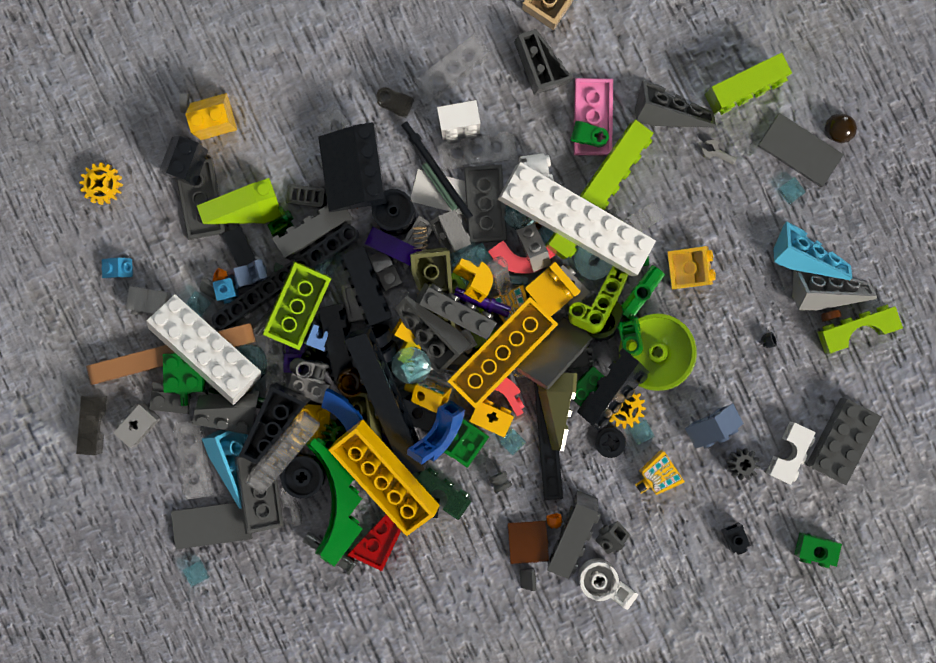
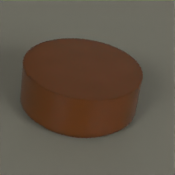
M839 309L821 314L822 322L842 317Z

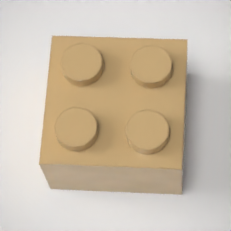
M525 0L522 10L554 30L574 0Z

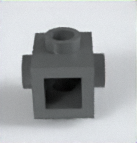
M616 521L609 526L607 524L598 531L600 534L595 541L607 554H610L613 551H620L625 546L624 543L630 534L619 521Z

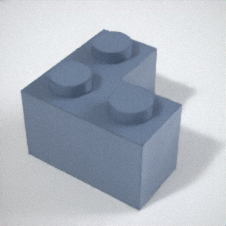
M732 403L717 409L707 417L694 421L685 430L695 449L702 446L706 449L714 445V442L718 441L720 444L727 441L729 436L739 431L738 428L744 423Z

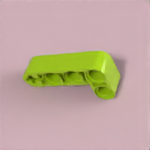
M612 266L592 307L580 302L571 304L568 315L570 323L590 333L601 332L627 282L628 274ZM614 288L616 291L610 292L607 289ZM606 304L608 307L602 308L599 305ZM580 312L582 315L575 316L573 313ZM595 319L598 320L600 323L593 324L591 323V320Z

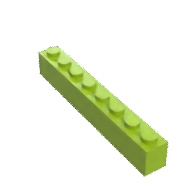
M636 119L630 122L586 185L580 197L605 210L609 204V197L617 193L620 188L618 184L622 179L625 180L631 173L630 167L640 160L642 156L640 154L643 148L647 149L651 144L652 139L650 138L654 133ZM555 232L545 244L547 248L561 259L571 258L577 250L575 248L576 244Z

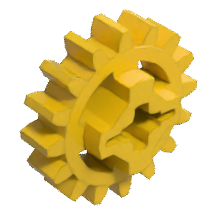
M99 163V167L96 164H92V169L86 167L87 174H81L84 181L79 182V184L84 185L80 189L81 192L86 193L84 197L86 199L91 198L90 202H98L99 205H103L104 201L107 204H111V198L117 200L115 194H121L122 192L118 188L123 186L122 183H119L122 176L116 175L118 170L112 169V166L109 164L105 167L104 163ZM98 172H107L102 175L97 174ZM100 193H105V194H106L105 196H96L97 194L99 195Z
M633 394L631 397L635 400H625L624 403L629 405L627 413L619 410L617 413H613L609 418V422L611 423L615 420V426L618 427L622 424L623 429L626 428V424L632 428L634 421L639 424L638 418L644 417L641 410H646L641 405L645 400H639L641 394ZM637 408L636 414L632 416L633 410ZM621 414L625 420H620L615 415Z

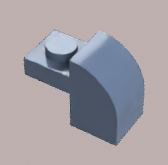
M262 259L226 272L228 278H232L234 289L248 287L260 283L267 278V269Z

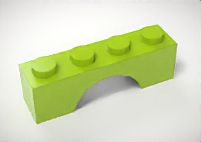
M882 305L876 308V312L870 313V311H865L858 314L859 317L852 320V317L840 320L841 324L834 326L831 323L822 326L823 330L817 333L824 353L831 354L848 348L852 333L861 326H868L874 329L878 335H885L903 329L896 306Z

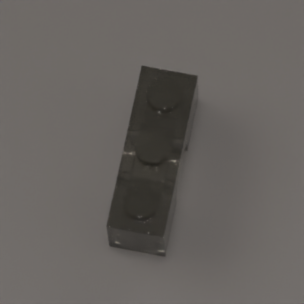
M81 396L76 454L98 455L103 453L104 434L100 433V423L102 417L106 415L107 396Z

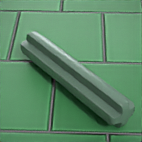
M425 162L422 165L423 170L451 211L459 209L428 163Z

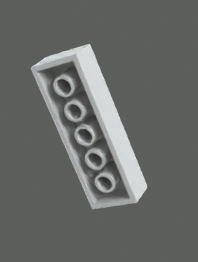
M173 295L146 320L150 331L231 404L234 405L261 378V371L177 295Z

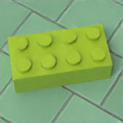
M779 53L712 86L704 95L714 115L719 112L723 115L731 111L736 104L739 107L749 102L753 96L758 98L771 88L774 90L782 86L783 83L788 81L787 77L792 74V71L783 53Z
M294 261L265 325L263 335L300 350L331 277Z

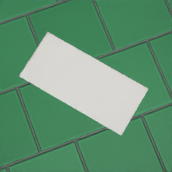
M418 169L411 194L412 202L451 211L425 171ZM447 177L466 204L465 181ZM460 209L456 210L458 214H462Z

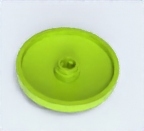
M650 314L639 318L643 351L640 355L633 357L649 371L645 382L638 386L652 391H664L680 385L691 374L696 363L697 346L691 331L684 323L670 315ZM620 341L619 352L623 348L622 341ZM632 342L629 345L630 351L637 348V342Z

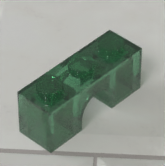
M432 467L421 471L416 478L429 494L434 490L445 492L447 502L442 510L459 520L472 502V499L469 498L470 494L462 488L459 491L453 487L455 484L445 477L444 480L438 476L439 472Z

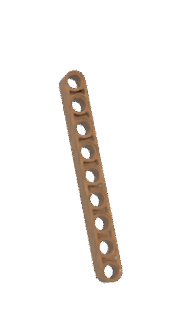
M251 323L217 331L233 347L256 342ZM167 345L88 365L86 369L90 384L93 385L163 367V354L175 352Z

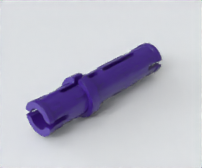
M458 286L455 289L456 293L454 295L458 296L459 300L467 301L483 308L488 313L494 312L508 318L512 306L497 302L494 298H485L480 303L465 295L464 289Z

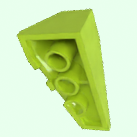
M270 178L249 184L197 205L203 224H265L281 216Z

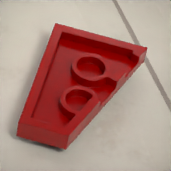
M386 514L348 553V556L383 571L401 530Z

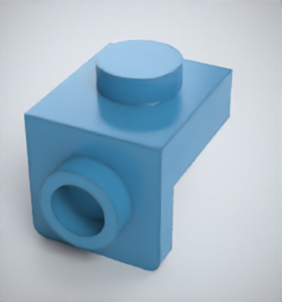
M131 258L102 259V278L133 277Z
M232 278L213 282L217 301H223L224 304H228L240 296L239 291L234 289Z

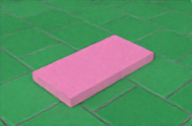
M575 78L574 124L575 121H582L604 128L608 131L609 139L603 147H594L574 142L573 155L607 156L612 150L613 79ZM599 133L598 136H595L597 137L598 142H601L602 139H605L602 138L601 133Z

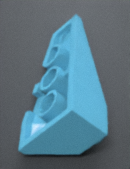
M788 222L783 225L773 248L774 262L791 270L845 280L852 279V270L849 263L834 252L828 253L825 251L819 241L814 243L806 237L808 233Z
M218 430L202 438V441L215 469L239 509H242L234 457L239 456L248 434Z

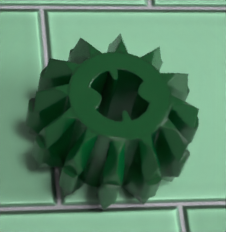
M338 418L336 421L330 419L329 425L324 424L326 430L320 433L325 436L321 440L330 449L333 443L347 432Z

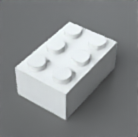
M476 100L437 107L442 140L454 142L458 140V137L465 136L466 139H471L480 134L481 123Z

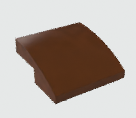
M546 521L508 523L510 564L549 562Z

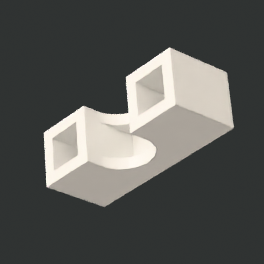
M789 422L782 439L791 444L792 453L786 459L773 456L766 473L790 485L792 482H795L799 475L798 469L800 465H803L806 461V452L815 442L814 435L816 432L797 423Z

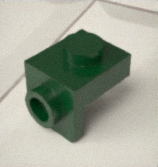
M282 206L278 207L281 216L267 224L273 237L276 235L279 238L284 236L286 229L294 226L292 223L294 217L288 209L285 211Z

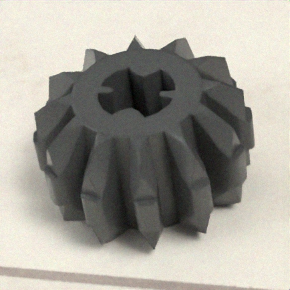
M737 448V455L733 452L730 453L733 459H727V462L732 465L728 466L727 469L733 471L731 474L733 477L738 475V479L743 480L745 476L747 480H750V473L754 476L757 475L754 469H760V466L755 463L760 461V459L754 457L756 454L754 451L749 452L748 448H744L742 452L740 448ZM740 462H747L746 466H740Z

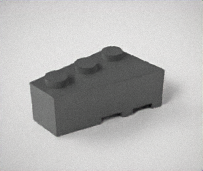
M537 29L517 36L514 43L534 95L571 82L574 78L573 75L565 69L562 61L554 55L551 47Z

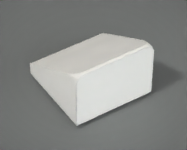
M620 581L611 599L628 610L639 594Z

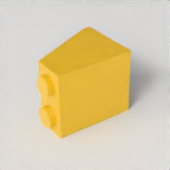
M227 93L192 102L185 113L190 132L200 140L237 130Z

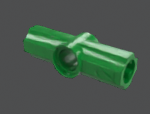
M654 265L650 266L622 304V316L630 321L634 318L666 275L663 271ZM639 288L645 289L646 295L644 298L637 296Z

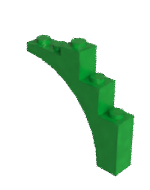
M318 437L316 439L308 438L305 445L316 455L323 466L331 492L329 524L315 554L329 565L335 567L362 531V528L358 525L360 522L350 515L363 498L358 495L359 491L350 485L354 478L325 447L326 443Z

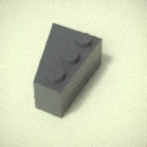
M259 391L243 395L234 405L221 394L199 395L194 411L193 424L249 435L254 422Z

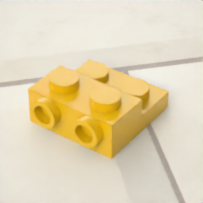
M708 246L667 251L672 289L713 285V281L716 280L715 270L711 269L710 261H713V252L709 250Z

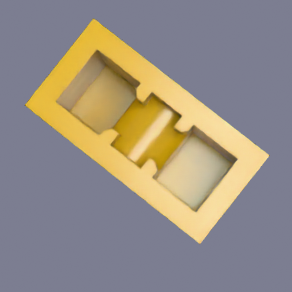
M485 399L474 409L469 422L505 438L514 418L511 415L512 411L502 406L498 409L493 406L494 402ZM493 412H495L497 420L493 419L492 422H490L487 414H492Z

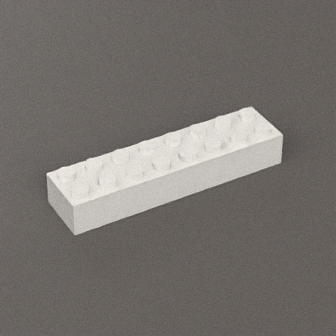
M521 162L515 166L498 197L499 201L630 276L639 274L656 242L651 237Z

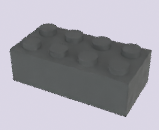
M840 398L806 466L841 484L847 485L882 416L849 399Z

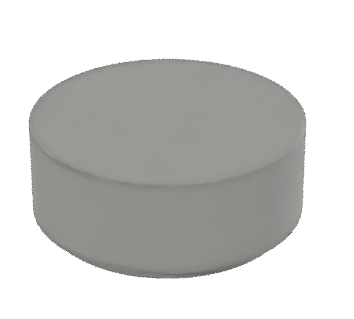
M180 93V112L186 113L190 104L189 95L187 93Z

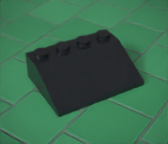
M373 122L353 125L318 136L329 212L387 204L377 133Z

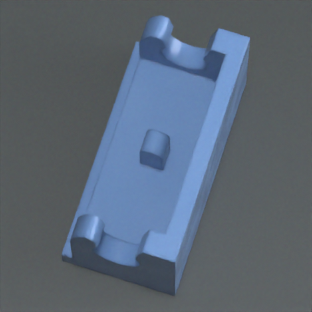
M311 323L303 343L324 351L328 332L325 331L321 338L322 329Z

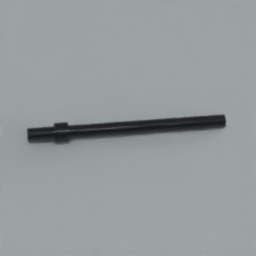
M408 121L404 122L401 126L409 136L408 140L413 146H416L467 220L473 216L428 152L421 141L420 135L415 133Z

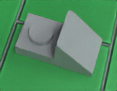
M378 252L369 257L385 291L403 283L390 256Z

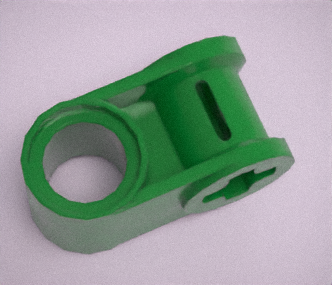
M575 121L570 140L579 144L603 147L609 139V134L604 128L582 121ZM599 133L602 134V138H605L601 142H598L597 137H595Z
M635 317L627 322L620 321L618 330L623 348L632 356L640 355L643 351V343L638 318ZM632 342H637V348L630 351L629 345Z

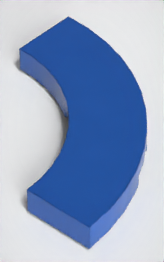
M329 388L326 389L321 408L334 414L342 422L346 431L363 419L360 412L349 403L348 399Z

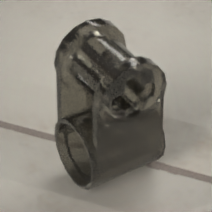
M387 87L379 89L376 95L377 103L380 107L404 118H407L414 102L412 97ZM385 94H388V99L382 101L381 96L384 97Z

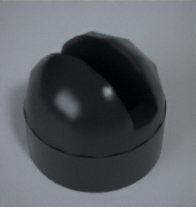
M773 332L766 333L761 337V342H765L762 344L763 347L773 348L777 346L776 337Z

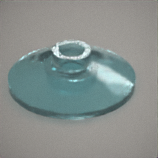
M404 348L398 351L392 360L394 375L404 383L416 384L422 382L430 373V359L425 352L418 348ZM408 367H413L414 370L411 371V370H408L407 368H408Z

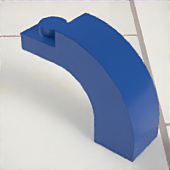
M451 400L438 407L436 419L431 430L423 439L408 448L407 455L421 465L429 459L434 462L445 452L457 435L463 421L465 409Z

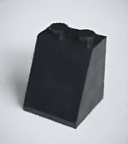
M174 136L170 140L158 173L195 186L208 150L198 142L182 136Z

